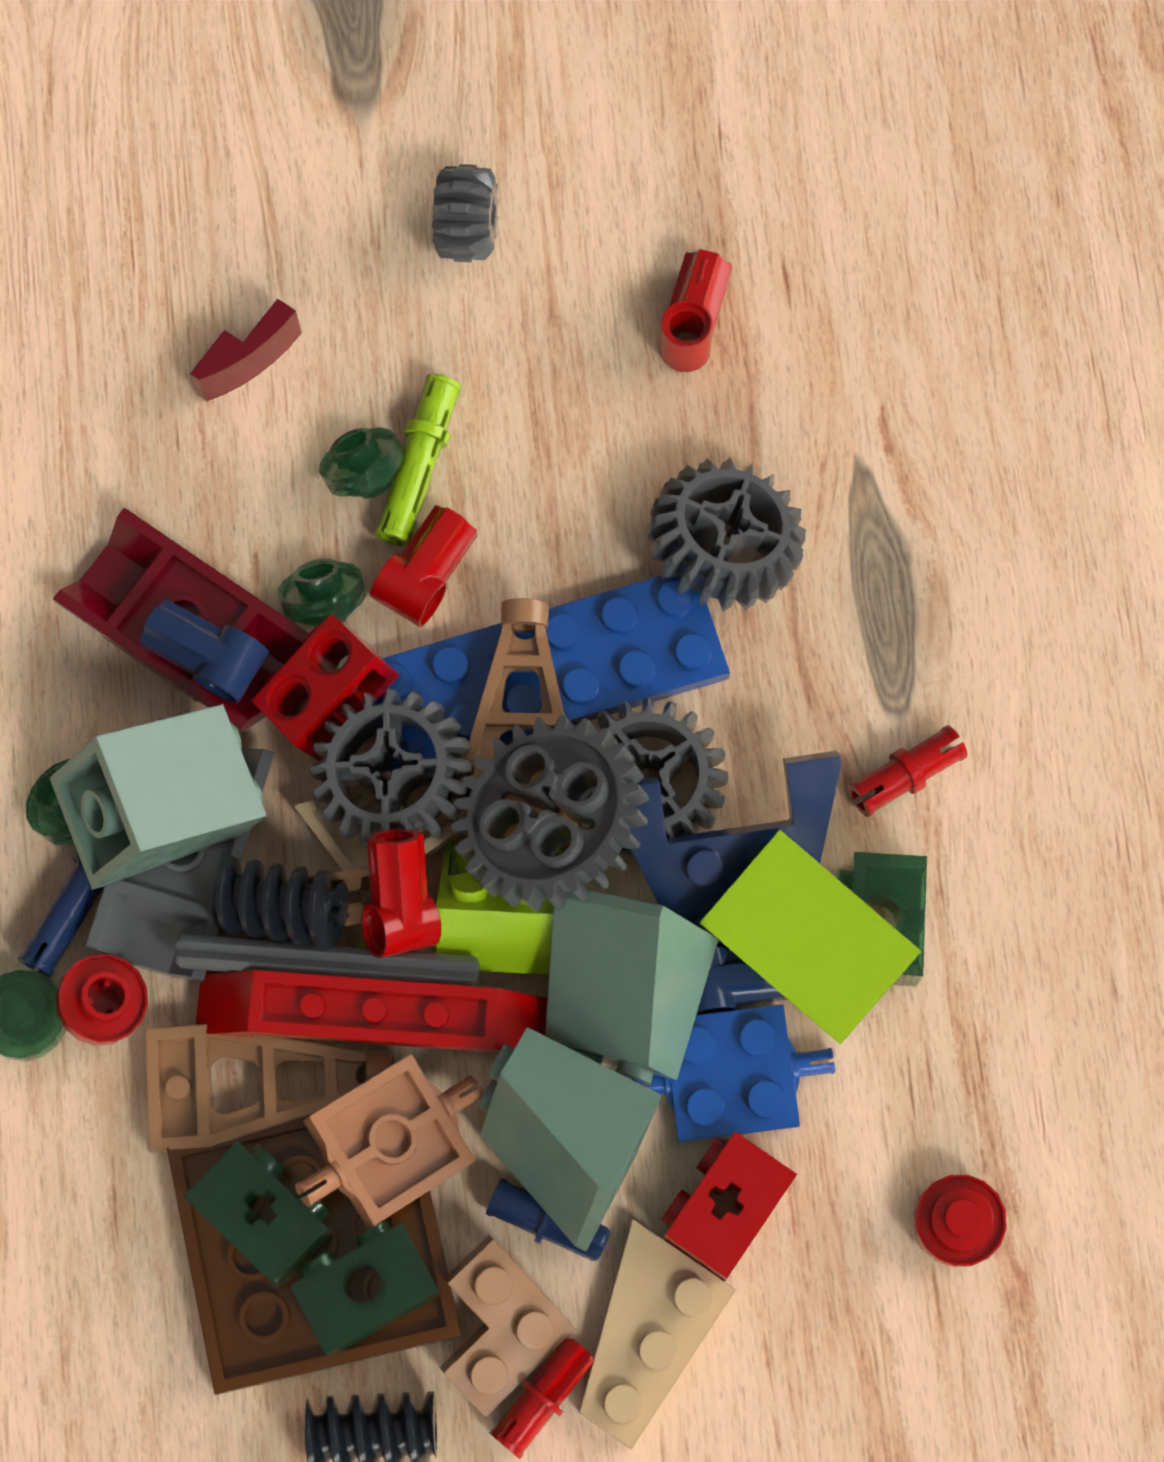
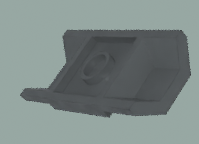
M241 748L250 774L257 781L263 792L275 752L266 749ZM252 828L241 836L106 885L85 945L86 948L100 954H111L126 959L135 967L159 974L203 982L207 970L185 969L176 964V942L181 934L218 936L220 927L216 926L212 916L214 885L223 861L228 856L238 857L240 862L242 861Z

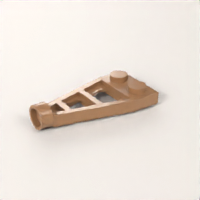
M514 598L502 602L501 635L469 739L471 749L464 756V760L470 761L474 767V773L469 775L470 777L478 778L482 772L474 761L476 756L485 757L489 760L494 758L495 751L492 745L494 738L500 740L501 736L508 730H513L515 725H518L522 730H534V724L538 717H542L549 727L554 730L560 715H564L546 633L548 629L549 604L545 601L530 598ZM514 632L535 634L533 637L523 640L516 637ZM535 672L538 675L542 698V708L539 713L504 712L502 703L506 679L510 673ZM531 778L529 784L535 782L539 778ZM514 795L506 797L508 800H518L528 804L538 815L542 811L527 803L523 798ZM560 809L557 815L565 817L566 819L570 820L566 816V814ZM460 811L457 821L466 817ZM570 820L575 826L578 827L579 823ZM514 824L513 826H511L506 831L503 838H507L511 834H513L517 829L518 824ZM456 834L458 840H463L461 837H459V836Z
M207 1024L145 1029L149 1152L152 1154L167 1153L166 1147H169V1150L212 1147L314 1114L361 1085L357 1080V1071L361 1066H366L367 1080L395 1064L393 1050L367 1051L366 1053L282 1037L253 1035V1038L208 1035L206 1034ZM232 1058L250 1061L260 1067L263 1072V1095L256 1104L228 1114L219 1113L213 1108L211 1068L217 1060ZM284 1061L316 1062L324 1068L325 1087L317 1096L283 1101L279 1098L278 1066Z

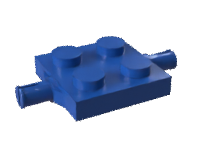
M784 1004L696 1015L677 1080L654 1075L651 1085L645 1087L661 1095L665 1094L674 1112L678 1143L732 1136L735 1131L741 1135L800 1127L796 1098L800 1081L799 1077L835 1074V1062L810 1064L813 1061L833 1059L834 1055L832 1048L796 1053L787 1033Z

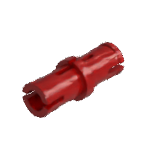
M946 725L939 732L907 751L904 748L896 750L889 755L890 762L859 780L849 783L847 787L852 800L863 796L873 789L875 790L873 795L855 805L865 817H870L875 811L907 791L911 794L921 791L926 787L927 779L956 762L966 759L968 755L964 742L957 746H952L943 753L940 752L942 747L959 738V734L954 728Z

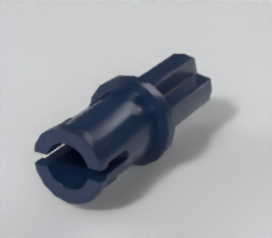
M504 1178L500 1179L486 1210V1215L494 1216L536 1235L534 1242L541 1244L544 1239L591 1261H597L601 1257L609 1239L610 1230L600 1224L587 1251L585 1252L577 1248L527 1190L507 1182Z

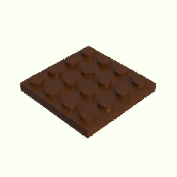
M310 1115L212 1147L174 1150L166 1147L214 1394L221 1395L462 1337L453 1291L444 1280L449 1273L431 1190L368 1229L349 1197L338 1188L315 1202L311 1207H307L301 1201V1198L321 1185L318 1183L298 1195L295 1183L301 1182L325 1167L321 1150L303 1122Z

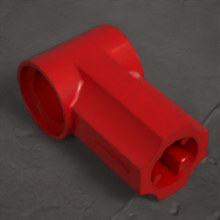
M703 249L692 253L685 252L669 307L665 310L661 320L660 353L663 361L676 371L692 372L698 370L706 364L710 357L712 336L732 273V264L721 258L719 253ZM681 332H691L697 335L698 338L692 341H681L674 336Z
M435 505L402 554H393L381 568L372 585L370 597L416 626L423 627L439 607L447 590L446 582L477 538V529L452 509Z
M389 829L374 832L372 837L367 838L371 903L363 908L361 916L362 932L367 948L375 958H384L436 946L441 937V919L436 903L427 893L424 834L414 829Z

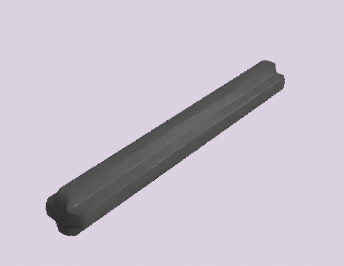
M196 934L179 935L175 946V962L179 967L185 969L223 972L261 970L477 986L479 981L480 964L478 958L467 955L411 951L384 958H375L369 949L364 947L335 945L331 949L319 948L312 943L306 946L287 941Z

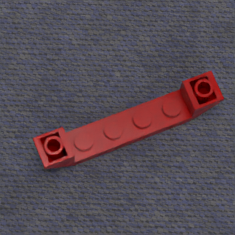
M248 970L205 975L204 981H200L195 1025L207 1024L206 1034L251 1038H253V1035L489 1052L496 1053L498 1056L505 1044L515 1048L527 1027L545 1036L548 998L492 987Z

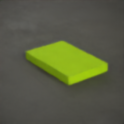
M781 830L776 833L700 922L701 925L840 1045L921 953L918 947Z

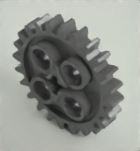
M560 715L554 730H552L542 717H538L534 724L533 734L527 736L518 725L513 726L514 742L506 746L497 738L492 740L493 749L496 753L492 760L481 756L474 758L475 763L482 772L478 778L462 777L461 782L471 791L470 797L454 800L453 805L466 817L451 824V828L463 839L455 849L468 862L465 869L478 882L481 881L480 885L492 896L495 897L500 894L512 907H516L523 898V901L533 911H539L546 896L558 910H561L565 904L566 892L572 891L582 902L587 901L586 884L590 881H595L604 889L609 887L608 879L604 873V870L609 865L625 871L627 865L618 854L622 848L639 849L641 844L629 831L630 828L647 825V818L635 807L647 802L649 796L638 784L644 778V775L636 764L631 762L634 757L622 742L617 744L618 741L608 729L603 728L598 732L591 722L585 718L575 728L565 715ZM544 770L538 780L529 784L531 778L537 772ZM597 786L592 796L580 801L582 795L588 789ZM514 795L523 798L527 803L542 811L538 815L528 804L521 801L508 800L506 797ZM561 809L573 822L594 825V828L586 830L577 827L570 820L557 815V813ZM514 824H518V827L513 834H511L507 838H503L504 834L511 826H513ZM567 841H571L570 846L564 853L554 857L559 846Z

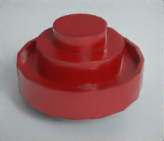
M111 954L90 955L76 962L60 980L55 995L56 1013L64 1029L77 1040L94 1046L112 1045L128 1037L143 1021L148 1006L147 986L140 972L126 959Z
M948 1175L933 1182L919 1197L913 1213L914 1232L921 1248L935 1261L949 1267H971L989 1259L1001 1246L1007 1229L1006 1210L999 1194L985 1181L971 1175Z

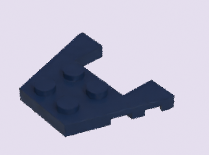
M837 751L783 758L790 816L788 820L671 838L666 837L658 778L642 779L638 784L648 794L649 800L635 808L641 811L648 822L647 825L630 828L629 832L641 844L639 849L631 850L658 904L667 907L713 935L700 922L779 830L783 831L820 863L841 769V756ZM718 940L717 947L728 948L720 940Z

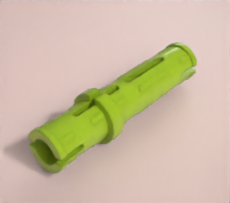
M428 374L414 417L406 422L403 431L407 437L404 449L398 462L382 515L374 532V536L386 543L406 547L411 541L440 450L447 447L450 439V433L447 429L454 406L462 389L461 384L452 378L440 374L435 376Z

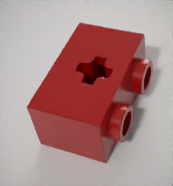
M736 1131L727 1144L718 1138L714 1140L696 1167L697 1170L705 1175L692 1195L681 1189L661 1218L663 1222L670 1226L663 1240L724 1282L797 1176L794 1171ZM730 1188L738 1194L734 1205L741 1212L738 1216L727 1212L720 1220L711 1214L715 1202L708 1195L712 1191L718 1195H723Z

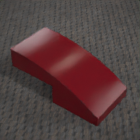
M277 298L243 342L224 330L190 373L197 395L205 401L220 397L244 385L272 365L302 334L296 310Z

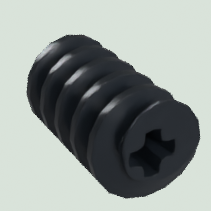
M228 856L223 861L212 895L213 921L217 927H222L226 933L239 935L245 931L250 937L262 938L268 935L271 940L281 942L290 938L294 944L307 946L314 942L317 947L331 949L337 945L346 924L349 908V890L347 885L341 882L337 885L336 889H332L330 871L320 869L316 873L312 885H309L307 868L296 866L287 882L284 864L274 862L264 878V867L260 860L251 859L246 864L242 874L241 862L235 856Z
M434 1391L427 1392L421 1410L415 1409L409 1392L402 1393L396 1411H390L384 1393L377 1394L372 1410L368 1413H365L359 1396L352 1395L345 1414L339 1413L333 1396H326L321 1414L314 1415L307 1397L305 1410L307 1462H329L330 1459L333 1462H354L355 1458H358L359 1462H379L381 1457L384 1458L385 1462H404L406 1456H409L411 1462H429L433 1454L437 1458V1413Z

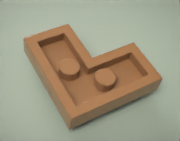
M490 1235L444 1278L448 1285L485 1324L439 1367L485 1418L576 1329Z

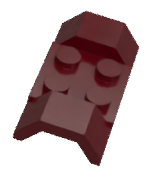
M123 508L117 516L107 546L82 578L60 589L53 598L55 603L99 632L104 639L194 701L200 702L207 708L223 704L230 723L242 732L266 717L251 700L263 688L269 675L275 670L282 668L303 645L304 639L308 634L304 629L126 508ZM165 599L219 628H222L223 625L237 628L259 641L268 649L269 654L238 704L218 697L197 683L192 677L193 674L141 646L139 641L144 631V624L154 608L162 604Z

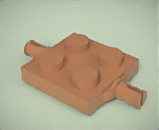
M410 1054L304 1119V1124L321 1150L325 1167L301 1182L295 1183L298 1195L318 1183L321 1185L301 1198V1201L307 1207H311L315 1202L338 1188L349 1197L368 1229L476 1161L460 1135L455 1114L475 1101L482 1099L483 1090L481 1086L462 1098L459 1097L461 1093L476 1085L478 1081L473 1076L468 1075L464 1080L442 1093L441 1090L427 1080L413 1055Z

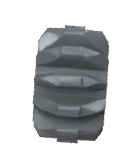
M459 164V166H446L436 177V187L433 189V221L431 227L433 228L435 250L440 258L454 259V262L471 263L472 260H486L494 250V240L497 237L499 200L497 199L498 184L496 183V177L491 169L479 168L477 165Z

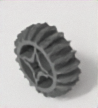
M708 458L699 465L697 470L687 465L679 472L677 479L670 478L664 484L660 497L655 499L651 508V522L647 529V539L654 542L651 548V559L664 562L661 569L662 579L672 577L680 579L678 584L679 595L690 589L698 592L700 606L707 603L710 597L718 599L723 612L732 606L734 600L745 611L749 607L754 606L757 598L767 603L775 596L778 589L782 590L788 586L794 575L793 570H797L803 559L802 553L804 550L801 547L805 542L806 529L798 526L802 519V509L788 506L791 500V490L776 492L772 488L774 485V474L763 480L754 475L753 463L745 467L743 471L735 469L731 458L723 462L720 469ZM728 523L730 524V529L727 537H729V541L727 545H724L723 540L726 534L724 528Z
M388 688L382 705H379L371 693H364L362 698L364 710L358 713L351 705L342 704V714L348 720L341 727L333 721L325 722L324 728L333 739L331 743L323 741L314 743L313 750L319 756L326 759V761L309 767L310 775L314 779L323 782L312 791L313 797L319 803H328L322 812L323 817L330 824L340 822L338 832L347 840L359 834V843L366 849L367 838L372 837L374 832L383 830L414 829L419 831L426 828L434 837L441 836L442 828L435 820L442 813L449 819H458L460 813L450 803L452 797L459 799L469 797L470 790L456 779L468 777L474 773V767L470 761L460 759L471 749L465 737H455L461 728L460 724L453 716L442 719L444 708L437 701H432L424 707L422 696L414 691H411L402 703L398 692L395 689ZM402 728L414 729L430 737L435 748L436 759H425L421 753H409L407 751V742L402 737ZM377 734L375 744L369 751L364 754L355 755L366 740ZM396 759L402 765V769L393 770L391 780L387 781L381 775V772L391 770L392 761ZM358 781L363 787H375L376 799L381 803V814L367 812L358 808L351 798L348 782ZM430 785L425 794L416 803L406 808L408 796L414 789L419 786Z
M648 697L642 701L640 714L633 715L631 705L627 701L619 703L620 720L615 721L605 711L599 713L598 724L600 729H608L618 741L617 744L622 742L634 757L631 762H634L639 769L648 768V774H650L651 769L659 772L658 781L660 784L663 815L665 816L666 837L671 838L677 834L682 836L697 833L692 822L702 828L711 829L715 823V817L707 808H723L725 803V795L713 788H719L728 783V772L713 768L724 761V750L722 748L705 749L713 741L714 731L708 727L694 734L692 731L697 723V714L694 711H690L685 714L680 722L675 720L676 703L668 701L664 706L663 715L653 713V700ZM635 738H661L673 743L676 747L670 744L659 751H650L643 748ZM690 760L696 773L697 787L689 802L681 808L675 800L676 793L672 789L670 781L680 773L681 766ZM597 786L588 789L582 795L580 801L592 796ZM581 823L585 829L594 827V825ZM622 848L619 853L628 855L631 849Z

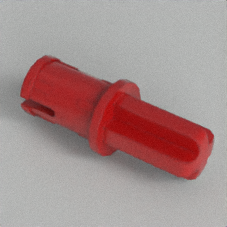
M566 1338L530 1383L524 1379L521 1383L525 1388L495 1428L490 1430L489 1434L516 1457L521 1459L525 1450L555 1413L560 1417L563 1413L559 1406L593 1364L594 1358L591 1353L577 1341Z

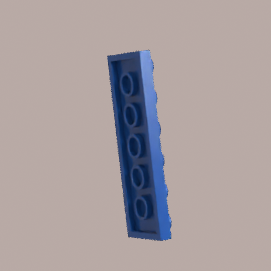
M661 575L549 609L548 629L546 630L564 715L573 725H578L584 718L589 721L598 719V714L602 711L610 715L618 713L619 703L627 701L631 708L641 706L643 699L647 697L651 698L654 702L729 679L730 671L707 603L702 606L699 605L698 592L690 589L679 595L678 584L680 579L678 577L662 579ZM501 623L383 658L400 675L389 689H395L398 692L402 703L411 691L418 692L422 696L424 707L432 701H437L444 708L442 719L453 716L460 724L461 728L455 737H465L469 742L501 635ZM514 632L516 637L523 640L529 639L535 634ZM535 672L510 673L506 679L502 703L504 712L539 713L542 708V698L538 675ZM386 691L377 700L379 705L383 704ZM402 728V737L407 742V751L409 753H421L425 759H436L435 748L430 737L414 729ZM508 730L500 738V741L506 746L514 742L513 730ZM523 730V731H524V732L527 734V736H528V735H530V734H533V731H534V730ZM396 759L392 761L391 774L395 769H402V765Z

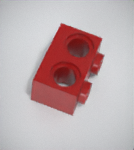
M331 613L322 624L316 626L307 634L303 645L283 667L269 675L263 688L251 702L293 745L320 762L323 758L313 750L314 743L321 741L331 743L333 739L324 728L325 722L333 721L341 727L348 720L342 714V704L351 705L358 713L364 710L362 703L364 693H371L378 700L400 675L363 638ZM348 655L345 664L337 670L339 662ZM307 699L305 707L297 714L300 704Z

